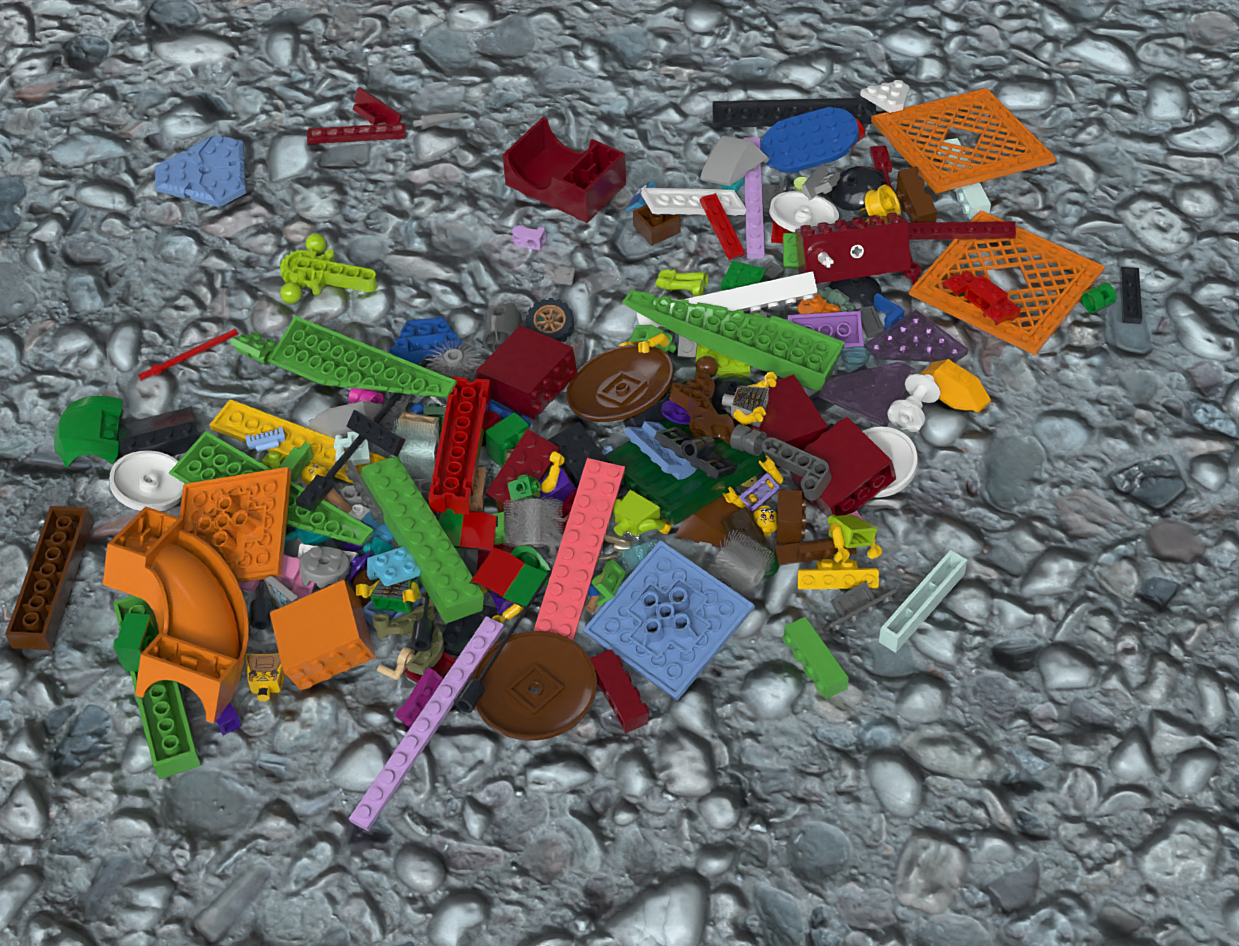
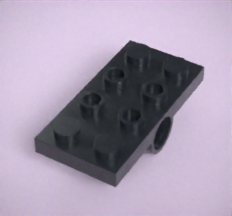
M677 427L656 432L654 439L660 442L659 444L662 447L671 449L677 457L691 462V466L703 470L712 479L733 474L737 469L736 465L714 452L716 443L709 435L692 438Z

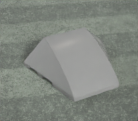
M722 136L711 147L700 179L702 181L731 186L743 178L747 171L757 169V165L761 162H768L769 158L752 141Z

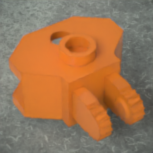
M817 294V296H814V299L809 301L802 299L797 307L799 314L834 313L841 310L837 305L827 304V300H823L820 294Z

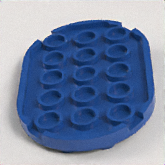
M826 107L778 121L763 136L760 150L769 158V161L765 163L768 167L777 169L782 173L797 172L844 157L850 152L849 149L853 144L857 143L859 128L856 119L848 111L840 108Z

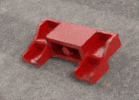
M966 270L961 275L954 274L943 282L942 287H948L954 292V296L965 292L964 298L984 311L983 317H990L995 321L996 326L1007 320L1013 321L1020 315L1021 308L1007 299L1008 293L982 275L975 277Z

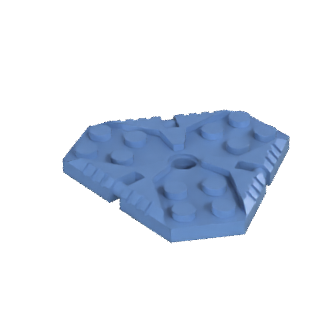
M215 135L190 147L188 151H182L180 154H176L155 166L156 190L181 198H186L189 195L193 201L221 207L246 194L243 141Z

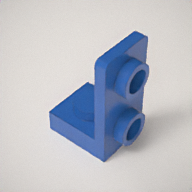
M879 293L874 296V308L887 315L884 319L885 332L890 334L904 322L905 310Z

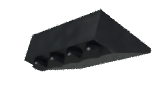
M192 406L118 425L119 441L123 456L137 451H157L169 456L186 453L199 439Z

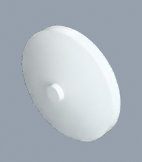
M789 191L778 194L772 199L769 210L772 219L778 225L792 232H795V229L800 228L802 225H811L812 227L818 226L817 224L821 222L833 224L839 218L838 210L831 202L818 195L809 200L801 191Z
M873 427L863 430L892 460L896 480L875 497H886L901 491L912 481L918 467V456L913 442L903 432L890 427Z
M137 451L123 456L113 465L109 481L110 489L116 499L125 506L139 511L145 506L158 511L174 507L182 500L184 483L169 474V471L177 464L178 460L157 451Z

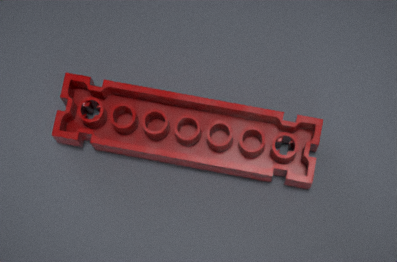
M452 377V379L457 381V384L452 388L453 390L448 396L432 477L433 485H431L429 492V506L432 512L446 513V509H453L455 514L469 515L472 503L471 496H473L490 403L491 388L490 380L475 379L474 382H468L467 378Z

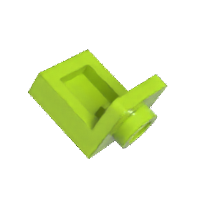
M269 452L261 460V463L270 469H278L286 457L285 455H280L279 452Z

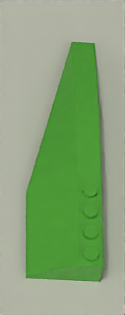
M630 290L623 300V304L695 343L763 371L773 372L776 376L782 378L795 375L800 385L816 391L826 387L845 345L844 341L776 316L767 318L762 317L760 313H755L754 315L745 314L743 310L729 311L727 307L700 302L691 304L688 303L689 300L681 299L680 302L670 300L671 297L663 296L659 298L654 297V294Z
M297 316L293 318L268 359L269 363L320 385L448 398L453 390L452 388L457 384V381Z
M205 431L169 471V474L187 484L272 469ZM292 481L290 482L286 525L360 546L374 532L369 526L324 500L313 512L297 506L295 500L304 491V488Z

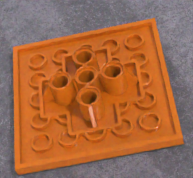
M289 467L183 484L179 518L183 519L181 529L208 543L227 563L238 583L267 579L270 575L274 578L281 577L292 470Z

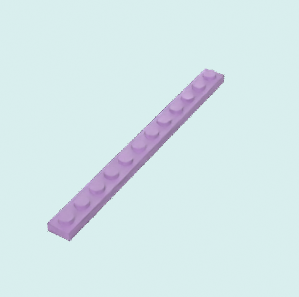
M485 617L349 817L350 822L367 831L370 830L454 705L455 698L467 680L472 678L478 664L505 629L504 624Z

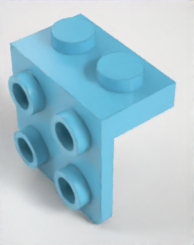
M405 547L367 558L368 578L370 580L379 578L384 586L409 580L421 574L420 569Z

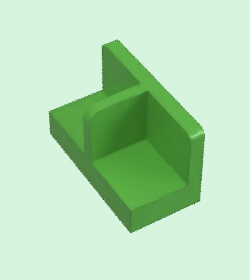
M614 559L609 560L602 573L592 579L591 583L601 592L596 601L598 606L615 597L626 574L625 570Z

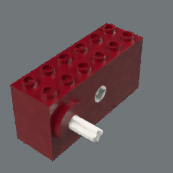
M896 212L887 213V216L882 217L880 215H871L868 219L856 217L852 221L847 222L845 220H836L833 224L821 222L817 224L818 226L812 227L811 225H802L800 228L795 229L799 274L813 272L816 284L911 270L908 221Z

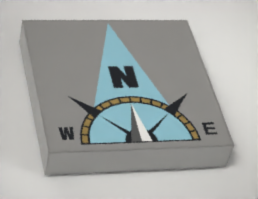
M270 575L265 579L272 603L278 608L299 600L297 595Z

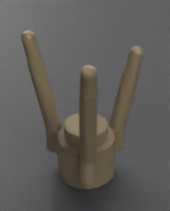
M606 534L604 541L613 543L614 552H617V554L599 556L598 561L624 560V555L629 556L631 540Z

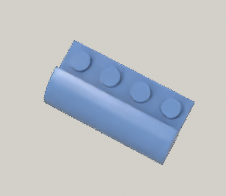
M644 421L642 428L627 426L624 433L630 438V441L637 444L642 452L650 456L651 460L657 463L662 471L674 475L678 480L685 479L696 471L697 468L691 466V462L677 457L674 451L662 447L659 444L660 442L654 439L656 432L666 429L659 422Z

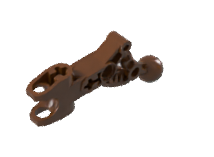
M703 356L695 364L697 372L695 379L686 382L684 386L678 382L672 383L669 400L686 409L691 418L689 428L694 438L709 435L712 438L718 437L727 444H730L731 435L735 428L733 420L728 414L718 415L711 404L715 388L714 381L711 378L718 372V362L711 356Z

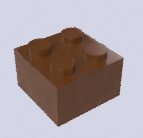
M648 205L633 211V226L651 246L681 233L680 216L678 214H652Z
M778 490L777 545L800 543L801 538H805L806 514L803 510H806V498H802V490Z

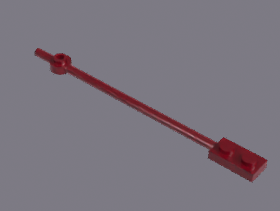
M887 146L870 147L869 153L874 169L884 172L887 181L885 185L893 190L888 174L892 173L893 167ZM910 252L911 270L903 271V275L910 279L912 285H914L921 275V266L913 262Z

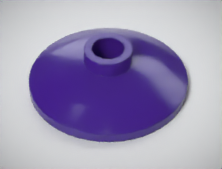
M670 400L665 401L661 406L662 414L670 421L678 424H689L691 418L685 408Z
M374 550L367 552L361 557H354L350 563L352 570L349 575V583H352L355 575L367 566V558L374 556Z

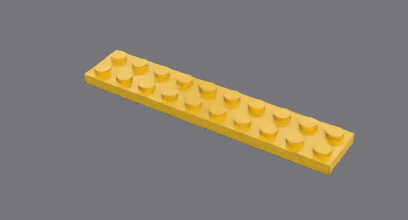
M231 399L209 424L211 430L247 443L246 435H249L250 439L254 435L256 440V434L260 436L261 433H264L265 436V432L269 433L272 430L274 433L275 429L278 430L279 427H282L286 440L280 442L279 447L267 449L266 451L279 452L280 455L287 457L294 447L300 449L303 443L306 442L311 444L314 455L310 463L321 465L327 468L328 471L336 463L335 455L337 453L334 449V438ZM369 452L370 463L354 466L361 476V467L388 458ZM346 462L345 468H341L334 477L353 484V481L349 480L345 470L348 469Z

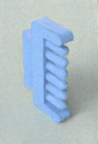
M279 427L278 430L275 429L274 433L272 430L269 433L265 432V436L264 433H261L260 436L256 434V440L254 435L251 436V439L249 435L245 436L248 449H256L257 452L279 447V443L286 440L282 427Z

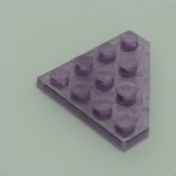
M914 310L864 344L865 351L874 358L882 360L936 362L949 359L956 363L968 354V348L918 310Z
M898 361L826 379L818 397L883 427H887L890 422L887 414L890 405L896 400H901L906 390L905 381L910 374H914L915 368Z

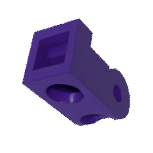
M231 703L227 705L216 720L223 736L242 726Z

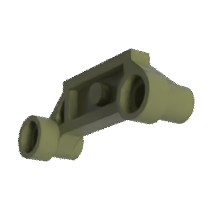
M426 591L422 593L423 605L412 610L411 613H405L389 621L387 614L373 616V627L376 628L377 638L384 639L389 635H406L411 633L413 623L423 618ZM429 597L427 619L432 622L436 620L435 614L437 609Z

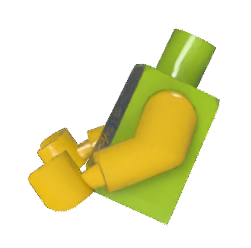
M833 514L828 518L827 523L830 525L829 536L833 538L835 548H838V552L834 555V560L837 563L841 559L845 562L850 556L849 551L844 547L870 546L871 548L867 551L870 559L877 558L882 554V548L875 544L878 527L854 515L836 516Z

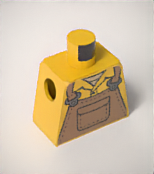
M246 655L250 690L254 694L257 693L259 701H268L270 693H279L285 681L286 674L283 672L280 655Z

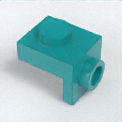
M374 537L370 542L367 541L362 552L366 554L374 550L375 556L394 550L395 546Z

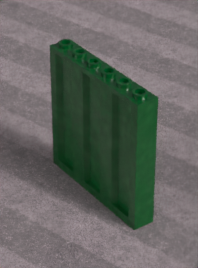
M667 418L660 422L666 429L677 427L694 438L689 424H678ZM713 437L716 443L714 452L737 466L735 473L718 479H712L703 470L696 469L689 477L678 480L674 475L662 471L661 467L653 462L650 456L642 452L640 447L630 440L604 455L611 464L625 467L622 480L629 491L632 490L659 506L663 519L669 521L674 526L722 497L723 492L725 494L730 492L729 487L735 489L764 471L759 461L765 462V455L763 453L755 456L745 451L734 449L731 447V444H727L718 437Z

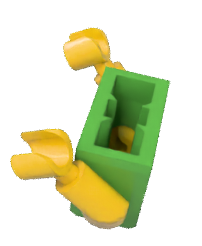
M651 324L636 325L629 342L621 343L618 346L638 344L639 352L643 353L650 352L649 346L659 348L669 354H673L676 349V345L671 343L672 336Z

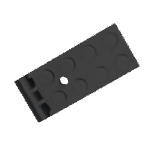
M580 422L548 439L549 442L560 447L559 454L564 457V463L561 467L577 489L587 458L610 463ZM623 480L617 499L625 497L629 492V489L624 486Z

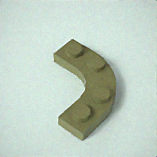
M435 624L431 648L427 651H419L406 664L408 671L423 675L427 667L432 669L442 657L445 648L444 639L440 629ZM412 632L406 634V636L412 637Z

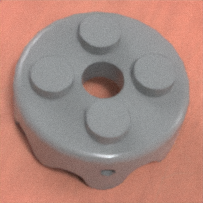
M333 547L311 548L301 556L299 561V572L303 585L307 586L313 581L319 588H324L329 584H335L344 580L346 575H350V560L348 556L340 549Z

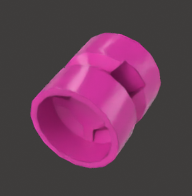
M352 388L348 400L351 404L361 401L383 404L384 397L383 394L376 390Z

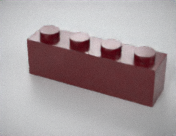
M610 649L589 658L595 668L597 683L623 731L628 733L647 725L648 715H650L649 708L646 703L642 704L640 692L637 687L632 686L629 672L623 670L620 656H616L613 650Z

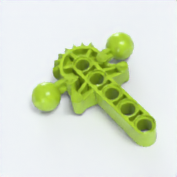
M313 233L306 238L305 247L307 250L296 249L295 252L290 251V255H285V259L281 260L280 273L286 284L280 290V297L287 304H296L302 298L301 288L308 286L312 289L314 295H319L326 284L364 292H374L378 288L376 273L372 269L336 263L334 251L332 249L325 251L327 241L324 236L319 233Z

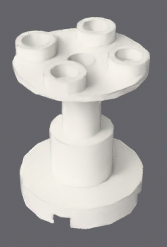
M910 374L905 381V387L911 396L905 400H896L890 405L887 413L888 418L896 427L897 425L902 426L901 430L919 431L925 422V415L921 410L923 407L922 402H935L941 395L938 385L929 374Z

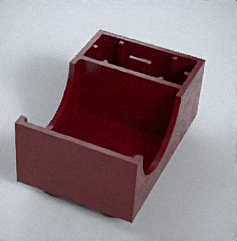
M544 117L502 155L506 186L586 223L626 185L625 153L594 139L590 140L589 148L586 151H574L563 145L555 137L549 126L548 119Z

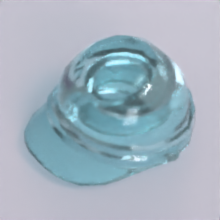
M864 347L843 348L840 357H842L846 368L854 371L864 364L867 365L871 353Z

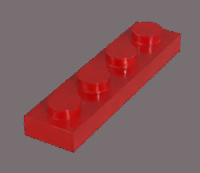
M714 193L702 197L699 201L728 260L744 256L745 251L717 194Z

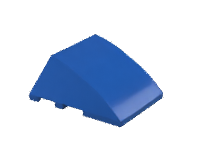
M443 317L410 320L405 323L400 331V337L396 338L395 345L390 347V352L399 358L418 365L425 356L430 357L431 360H436V357L433 356L440 354L434 351L445 354L440 348L446 352V347L448 348L449 346L452 349V343L453 349H459L460 345H462V340H458L456 333L452 332L450 325Z

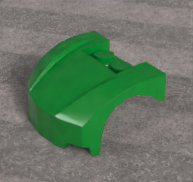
M97 395L84 397L69 404L62 413L54 432V449L59 454L61 460L64 461L65 467H68L75 458L82 455H96L107 460L110 464L115 462L118 456L119 441H117L123 399Z

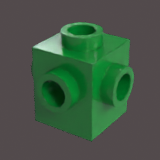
M529 475L518 476L517 480L508 483L511 502L541 497L539 481Z

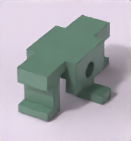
M827 286L824 290L820 288L817 290V294H820L823 300H829L827 304L839 306L840 312L855 311L856 306L849 302L850 298L838 289L832 290Z

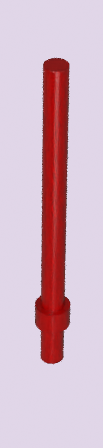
M236 329L226 332L166 362L151 366L149 370L138 374L140 381H143L153 375L162 374V371L237 336L238 332Z

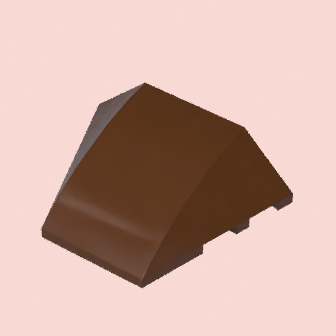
M722 496L683 520L676 534V539L682 540V538L694 540V543L705 542L721 548V546L722 548L727 547L726 543L728 545L730 538H728V534L720 521L741 508L733 502L728 503L725 497Z

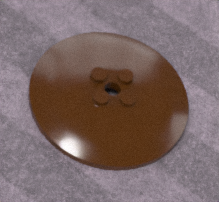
M638 344L620 346L605 351L587 361L577 370L578 374L569 382L567 387V402L577 416L593 422H613L637 415L659 401L669 389L674 377L671 359L664 351L656 347L649 346L650 352L648 353L639 352Z
M531 631L512 635L481 683L485 693L475 709L489 727L507 737L526 741L556 737L576 726L592 707L597 692L595 668L589 659L590 657L578 644L559 634ZM503 640L489 649L474 670L472 680L479 679ZM533 687L540 689L537 693H531L529 690Z

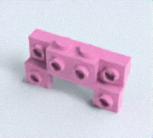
M283 554L281 577L275 578L287 588L292 589V592L298 596V599L316 592L315 587L317 584L311 581L307 586H304L299 572L300 558H293ZM260 580L238 584L241 589L254 592Z

